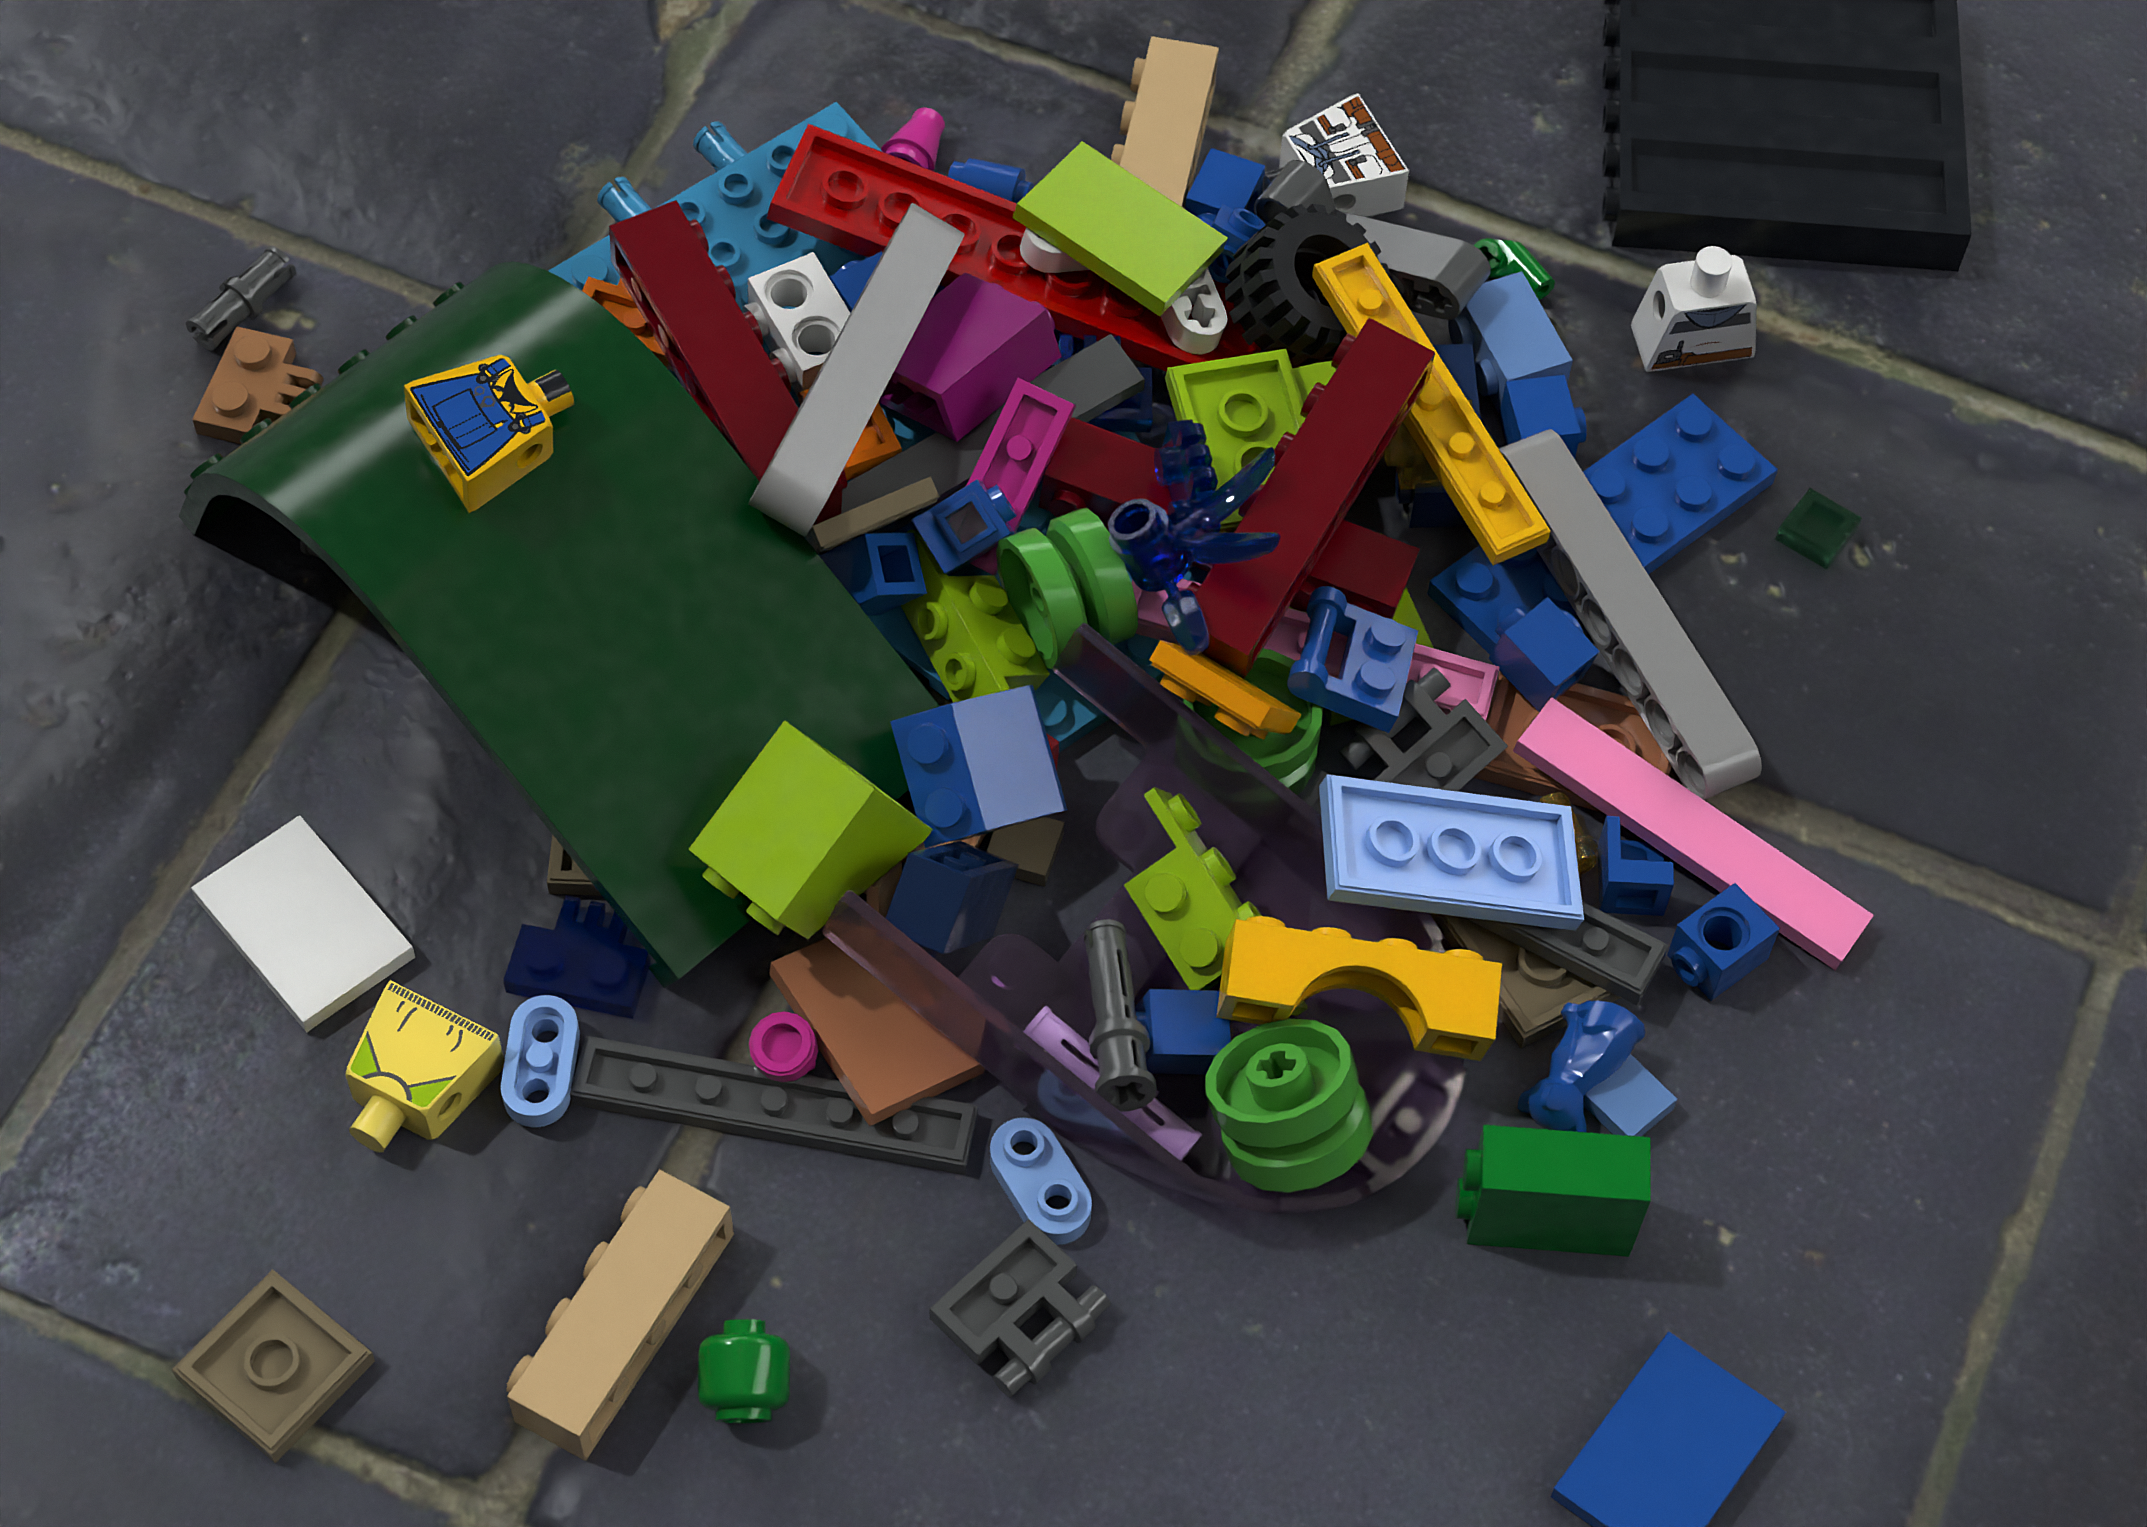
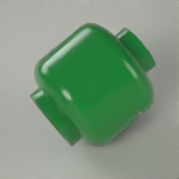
M755 1319L724 1321L723 1334L712 1335L706 1338L699 1347V1402L703 1407L715 1411L716 1422L733 1424L771 1422L772 1411L785 1406L790 1396L789 1344L785 1339L777 1335L766 1334V1321Z

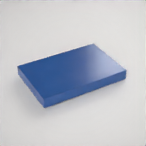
M1668 1331L1553 1488L1550 1497L1592 1527H1707L1781 1423L1786 1411Z

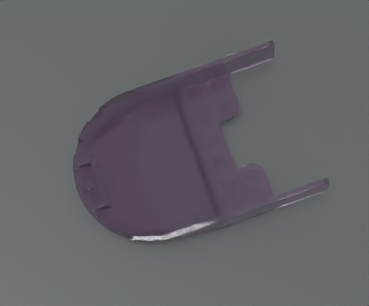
M1082 623L1075 630L1054 664L1053 671L1138 740L1145 749L1144 759L1107 801L1096 819L1095 831L1099 843L1109 854L1132 872L1124 884L1177 848L1144 797L1146 792L1156 787L1171 793L1173 797L1180 793L1187 799L1201 821L1202 825L1195 829L1203 844L1207 850L1212 847L1217 848L1234 871L1236 879L1230 883V886L1242 904L1250 901L1262 916L1278 919L1287 928L1312 932L1316 928L1332 927L1347 931L1353 939L1378 943L1382 939L1398 938L1413 942L1419 950L1437 953L1445 952L1440 942L1444 936L1429 913L1328 901L1321 815L1088 624ZM1123 884L1090 924L1099 920L1110 919L1122 923L1126 928L1127 953L1131 969L1135 1006L1149 989L1190 990ZM847 890L839 899L822 930V933L830 941L1027 1102V1106L1023 1109L1024 1112L1044 1123L1063 1138L1108 1163L1172 1191L1214 1204L1275 1214H1306L1349 1205L1377 1193L1396 1181L1414 1166L1436 1142L1450 1120L1466 1077L1467 1068L1463 1067L1465 1058L1414 1050L1411 1037L1404 1022L1381 999L1363 991L1346 988L1326 990L1305 1000L1308 1009L1298 1016L1290 1015L1288 1019L1319 1021L1337 1029L1350 1045L1358 1071V1083L1364 1090L1371 1111L1373 1136L1364 1155L1347 1172L1319 1187L1294 1192L1261 1190L1241 1180L1229 1162L1222 1142L1221 1128L1214 1119L1206 1096L1205 1075L1152 1074L1156 1081V1090L1159 1091L1156 1098L1195 1131L1198 1130L1203 1134L1189 1154L1181 1161L1023 1032L1034 1017L1045 1006H1048L1053 1014L1089 1042V1037L1096 1026V1016L1093 1007L1084 932L1059 962L1033 941L1022 935L1007 933L996 936L984 946L957 978L851 890ZM1220 983L1208 991H1220ZM1229 1020L1231 1041L1259 1025Z

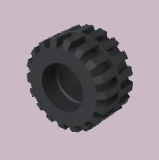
M1300 204L1290 207L1284 213L1280 212L1245 242L1233 255L1235 260L1228 265L1225 277L1231 283L1224 289L1226 301L1234 304V309L1229 314L1234 324L1240 323L1244 328L1245 333L1241 336L1250 346L1255 342L1261 348L1260 353L1286 349L1292 368H1296L1299 365L1301 367L1332 361L1347 332L1312 278L1314 264L1365 243H1368L1378 259L1377 255L1382 251L1375 241L1369 243L1365 238L1364 233L1367 230L1358 222L1352 226L1346 221L1347 214L1337 209L1327 214L1324 205L1312 204L1305 209ZM1381 263L1382 267L1390 277L1387 264ZM1296 273L1313 287L1320 303L1307 294L1301 286Z

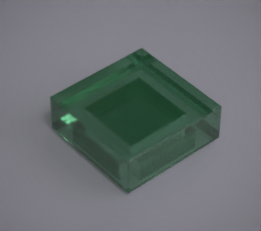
M1809 488L1780 525L1775 540L1828 570L1857 532L1862 517Z

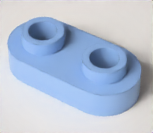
M540 995L530 998L516 1009L511 1019L501 1079V1094L509 1116L524 1126L543 1127L552 1124L563 1116L570 1104V1091L575 1074L580 1030L574 1009L568 1002L559 997ZM545 1031H553L558 1034L551 1042L542 1043L536 1040V1037ZM534 1091H545L549 1094L544 1101L539 1103H531L526 1100L528 1095Z
M1016 1118L1001 1125L991 1139L990 1165L995 1177L1024 1223L1028 1219L1031 1220L1056 1245L1075 1241L1084 1234L1089 1226L1092 1198L1088 1187L1048 1126L1032 1118ZM1019 1142H1028L1036 1149L1028 1155H1020L1012 1147ZM1058 1195L1065 1197L1070 1204L1063 1209H1053L1047 1205L1046 1201L1050 1197Z

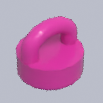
M784 1011L766 1016L754 1027L749 1040L750 1056L758 1070L770 1080L778 1082L795 1081L806 1075L809 1071H812L816 1066L818 1055L817 1038L809 1023L798 1014Z

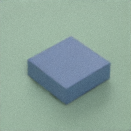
M1631 1054L1615 1073L1594 1086L1583 1096L1584 1107L1613 1135L1639 1137L1643 1136L1674 1110L1677 1098Z

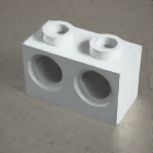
M814 252L748 278V304L743 306L742 311L743 313L750 311L756 318L763 339L771 351L770 360L778 358L788 374L790 384L798 396V392L807 390L812 386L848 319L850 311ZM784 306H793V307H796V308H794V309H784V308H781V307H784ZM810 352H822V353H824V354H823V355H810V354H808V353H810Z

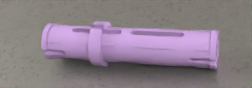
M1045 1006L1023 1031L1020 1040L1030 1045L1065 1074L1074 1084L1078 1085L1096 1100L1095 1083L1099 1079L1100 1074L1098 1061L1090 1053L1089 1042L1053 1014L1048 1006ZM1156 1096L1152 1102L1143 1108L1133 1111L1117 1112L1108 1110L1118 1118L1115 1123L1118 1128L1124 1133L1129 1129L1134 1131L1169 1160L1175 1168L1184 1160L1203 1135L1198 1130L1195 1131L1167 1108Z

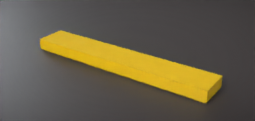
M1368 243L1314 264L1312 278L1347 334L1350 333L1357 337L1368 318H1371L1435 352L1429 381L1403 423L1492 565L1494 566L1546 543L1551 532Z

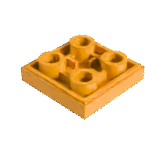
M1160 640L1149 659L1152 662V666L1165 673L1160 681L1163 687L1191 703L1197 700L1209 707L1212 703L1219 706V709L1214 717L1221 723L1247 737L1251 733L1264 740L1268 732L1284 735L1286 733L1290 734L1302 715L1195 649Z

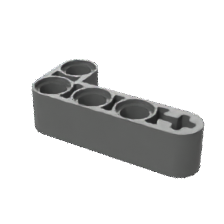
M1292 160L1284 166L1256 200L1254 214L1266 225L1280 212L1284 213L1290 207L1300 204L1305 209L1312 204L1324 205L1327 214H1330L1336 208L1329 184L1324 175L1310 163L1302 160ZM1343 212L1347 214L1346 221L1353 226L1358 222L1367 230L1364 236L1369 243L1374 241L1377 243L1382 251L1377 255L1380 263L1387 264L1390 273L1389 278L1412 312L1440 319H1454L1490 275V264L1486 256L1471 243ZM1296 273L1300 283L1311 286L1302 276Z

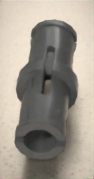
M269 246L238 277L234 276L232 278L229 276L219 287L220 293L194 317H190L186 321V328L189 332L193 333L197 328L200 330L193 336L194 340L207 350H215L219 343L246 318L250 317L251 320H254L263 311L262 304L285 282L296 275V269L293 264H289L286 268L282 267L290 260L288 256L278 248Z

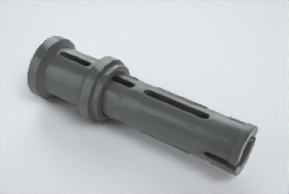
M1099 920L1089 925L1090 930L1085 929L1084 931L1092 1000L1096 1016V1026L1089 1037V1049L1093 1058L1098 1061L1100 1074L1099 1079L1095 1083V1096L1099 1105L1108 1110L1117 1112L1133 1111L1143 1108L1152 1102L1156 1096V1081L1153 1075L1147 1071L1145 1054L1150 1048V1038L1146 1028L1138 1021L1135 1011L1134 990L1127 953L1126 928L1122 923L1115 920Z

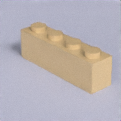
M1151 36L1146 59L1136 58L1133 68L1131 92L1137 93L1136 101L1126 100L1123 108L1120 135L1127 136L1125 145H1114L1111 160L1185 209L1186 197L1193 184L1215 90L1219 47Z
M660 1169L647 1188L640 1186L631 1194L621 1215L622 1226L610 1244L603 1241L594 1249L584 1269L583 1277L585 1281L572 1300L564 1298L558 1303L546 1325L545 1334L548 1336L534 1357L526 1355L519 1361L507 1384V1392L509 1393L507 1398L514 1422L584 1461L592 1453L734 1235L730 1206Z

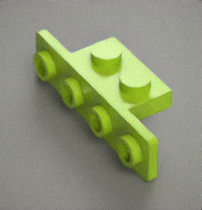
M909 530L907 533H914L927 594L903 604L901 607L953 703L1027 685H1033L1034 690H1037L1050 673L995 575L947 576L918 530Z
M1153 787L1144 794V797L1177 848L1128 881L1124 886L1190 990L1208 991L1221 982L1225 943L1235 920L1246 921L1250 917L1262 915L1250 901L1242 904L1230 886V883L1236 879L1234 871L1217 848L1212 847L1207 850L1195 831V829L1202 825L1201 821L1187 799L1180 793L1173 797L1171 793ZM1305 1001L1291 1015L1298 1016L1307 1010L1308 1006Z

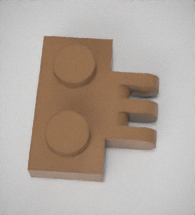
M236 327L192 419L196 434L242 444L240 439L251 428L266 418H270L272 422L279 419L291 410L289 404L299 394L316 383L322 386L324 379L315 370L292 365L297 354L293 339Z

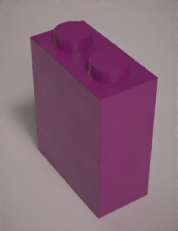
M965 272L931 299L878 402L958 442L1007 401L1017 378L1030 383L1062 357L1054 334L1055 322L1053 317L1040 303L1036 301L1030 302L1006 291L999 284L988 283Z

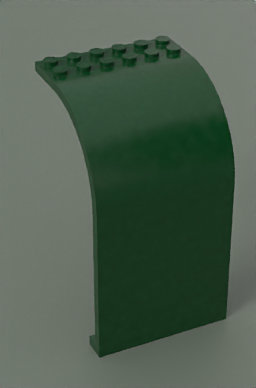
M513 261L499 263L466 286L462 282L451 286L433 302L435 308L421 318L417 319L412 315L403 320L386 335L387 342L372 353L364 349L355 354L338 369L337 372L340 375L324 387L316 383L307 388L289 404L290 411L274 422L270 418H266L255 425L240 439L242 445L224 458L220 453H217L204 461L190 474L193 482L183 492L186 498L178 517L195 535L245 500L272 516L310 547L350 587L379 620L655 960L648 969L665 988L680 979L753 919L746 912L753 901L742 892H739L735 899H732L709 883L702 876L708 865L688 849L784 720L843 760L896 801L909 788L890 721L940 706L804 536L748 505L760 481L695 400L652 351L608 310L566 280L545 269L527 263ZM496 355L509 357L526 383L554 370H558L571 389L574 405L549 417L553 425V454L549 459L493 499L469 513L455 489L407 420L404 385L414 380Z

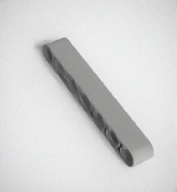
M911 203L888 242L748 503L749 506L804 537L807 535L832 492L965 233L916 204Z
M1547 429L1498 448L1551 531L1548 541L1535 547L1684 787L1703 800H1706L1757 778L1761 774L1762 765L1761 757L1753 738L1560 436L1552 429Z

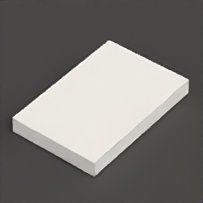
M300 815L191 887L197 902L306 1033L415 958L412 945Z

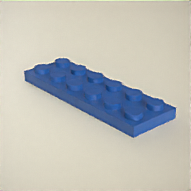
M1691 394L1584 470L1583 473L1649 575L1772 485L1778 469L1697 396ZM1479 545L1429 581L1427 595L1489 654L1492 653L1500 639L1495 630L1509 614L1520 606H1524L1529 612L1547 597L1560 610L1570 613L1579 624H1582L1536 548H1532L1493 566Z

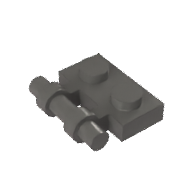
M1434 667L1417 683L1412 679L1406 683L1399 716L1389 733L1361 723L1354 729L1357 736L1346 744L1339 753L1354 770H1357L1373 755L1379 758L1387 768L1373 781L1458 791L1504 751L1508 745L1466 699L1447 715L1437 706L1434 701L1451 685L1444 675ZM1417 717L1426 725L1429 731L1406 752L1402 753L1391 739Z
M1028 1219L930 1307L929 1312L930 1320L977 1365L997 1348L1009 1358L1010 1361L993 1376V1381L1005 1395L1012 1397L1028 1381L1036 1384L1051 1371L1050 1361L1072 1341L1081 1343L1096 1328L1094 1320L1111 1303L1105 1293L1095 1285L1090 1286L1077 1299L1073 1298L1063 1288L1077 1275V1264ZM1043 1307L1053 1316L1054 1321L1031 1341L1018 1328Z

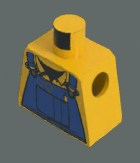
M496 355L414 380L404 385L407 420L437 462L469 513L483 506L550 458L553 454V425L549 417L574 405L571 389L558 370H554L526 383L510 358L503 355Z

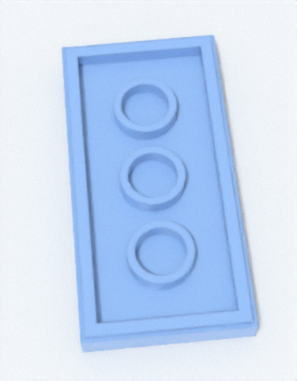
M1328 774L1319 785L1328 901L1573 931L1584 921L1571 806Z

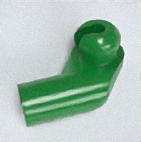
M1484 238L1474 244L1486 256L1490 264V275L1488 278L1498 279L1522 271L1538 300L1546 297L1554 288L1555 280L1520 242Z

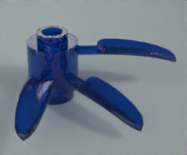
M1273 447L1262 451L1230 480L1194 508L1193 514L1176 526L1162 507L1146 499H1133L1123 503L1113 512L1109 519L1108 529L1111 534L1109 536V543L1117 556L1124 562L1127 572L1140 589L1149 592L1166 591L1168 598L1162 605L1163 614L1176 640L1189 656L1198 655L1209 647L1208 627L1195 594L1191 590L1179 591L1176 585L1190 568L1192 562L1191 551H1193L1194 560L1200 564L1242 562L1260 558L1273 552L1278 546L1281 536L1277 532H1209L1201 535L1199 539L1182 538V536L1200 523L1206 528L1215 527L1237 510L1264 482L1275 465L1276 454Z

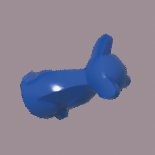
M1586 1001L1581 1004L1570 1002L1564 1004L1561 1014L1563 1019L1567 1021L1568 1027L1562 1040L1552 1053L1549 1077L1540 1079L1534 1087L1524 1091L1518 1100L1519 1111L1531 1114L1537 1125L1548 1130L1587 1132L1583 1112V1096L1594 1086L1615 1073L1626 1061L1636 1043H1639L1645 1037L1644 1024L1629 1010L1612 1002Z

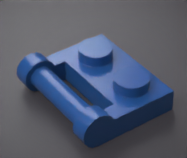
M1322 586L1314 589L1310 595L1306 611L1310 619L1300 660L1295 661L1291 666L1287 681L1288 689L1300 699L1389 733L1399 716L1418 630L1347 603L1345 595L1334 587ZM1333 631L1348 637L1338 678L1330 676L1325 667Z

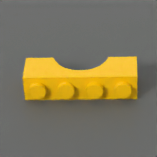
M1254 916L1246 919V921L1236 919L1225 943L1216 1018L1258 1025L1285 1020L1290 1017L1303 1001L1317 993L1331 989H1355L1381 999L1399 1015L1409 1032L1414 1050L1481 1061L1496 1038L1502 963L1485 961L1479 953L1464 949H1453L1444 953L1419 950L1413 942L1398 938L1382 939L1378 943L1353 939L1347 931L1332 927L1316 928L1312 932L1287 928L1282 921L1266 916Z

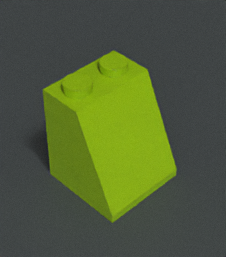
M784 720L688 850L708 865L702 876L709 883L732 899H735L738 893L742 892L753 902L746 912L767 929L779 935L782 929L787 926L809 939L925 841L933 829L843 760Z

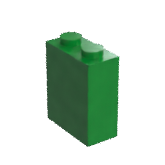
M1483 1125L1477 1150L1466 1149L1463 1178H1458L1456 1188L1455 1217L1456 1219H1467V1244L1630 1257L1651 1202L1650 1137Z

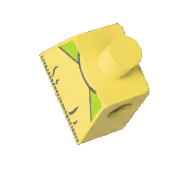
M390 980L384 988L347 1065L345 1076L352 1097L358 1104L364 1107L350 1127V1134L362 1145L376 1152H383L401 1126L427 1140L438 1138L503 1069L505 1060L498 1034Z

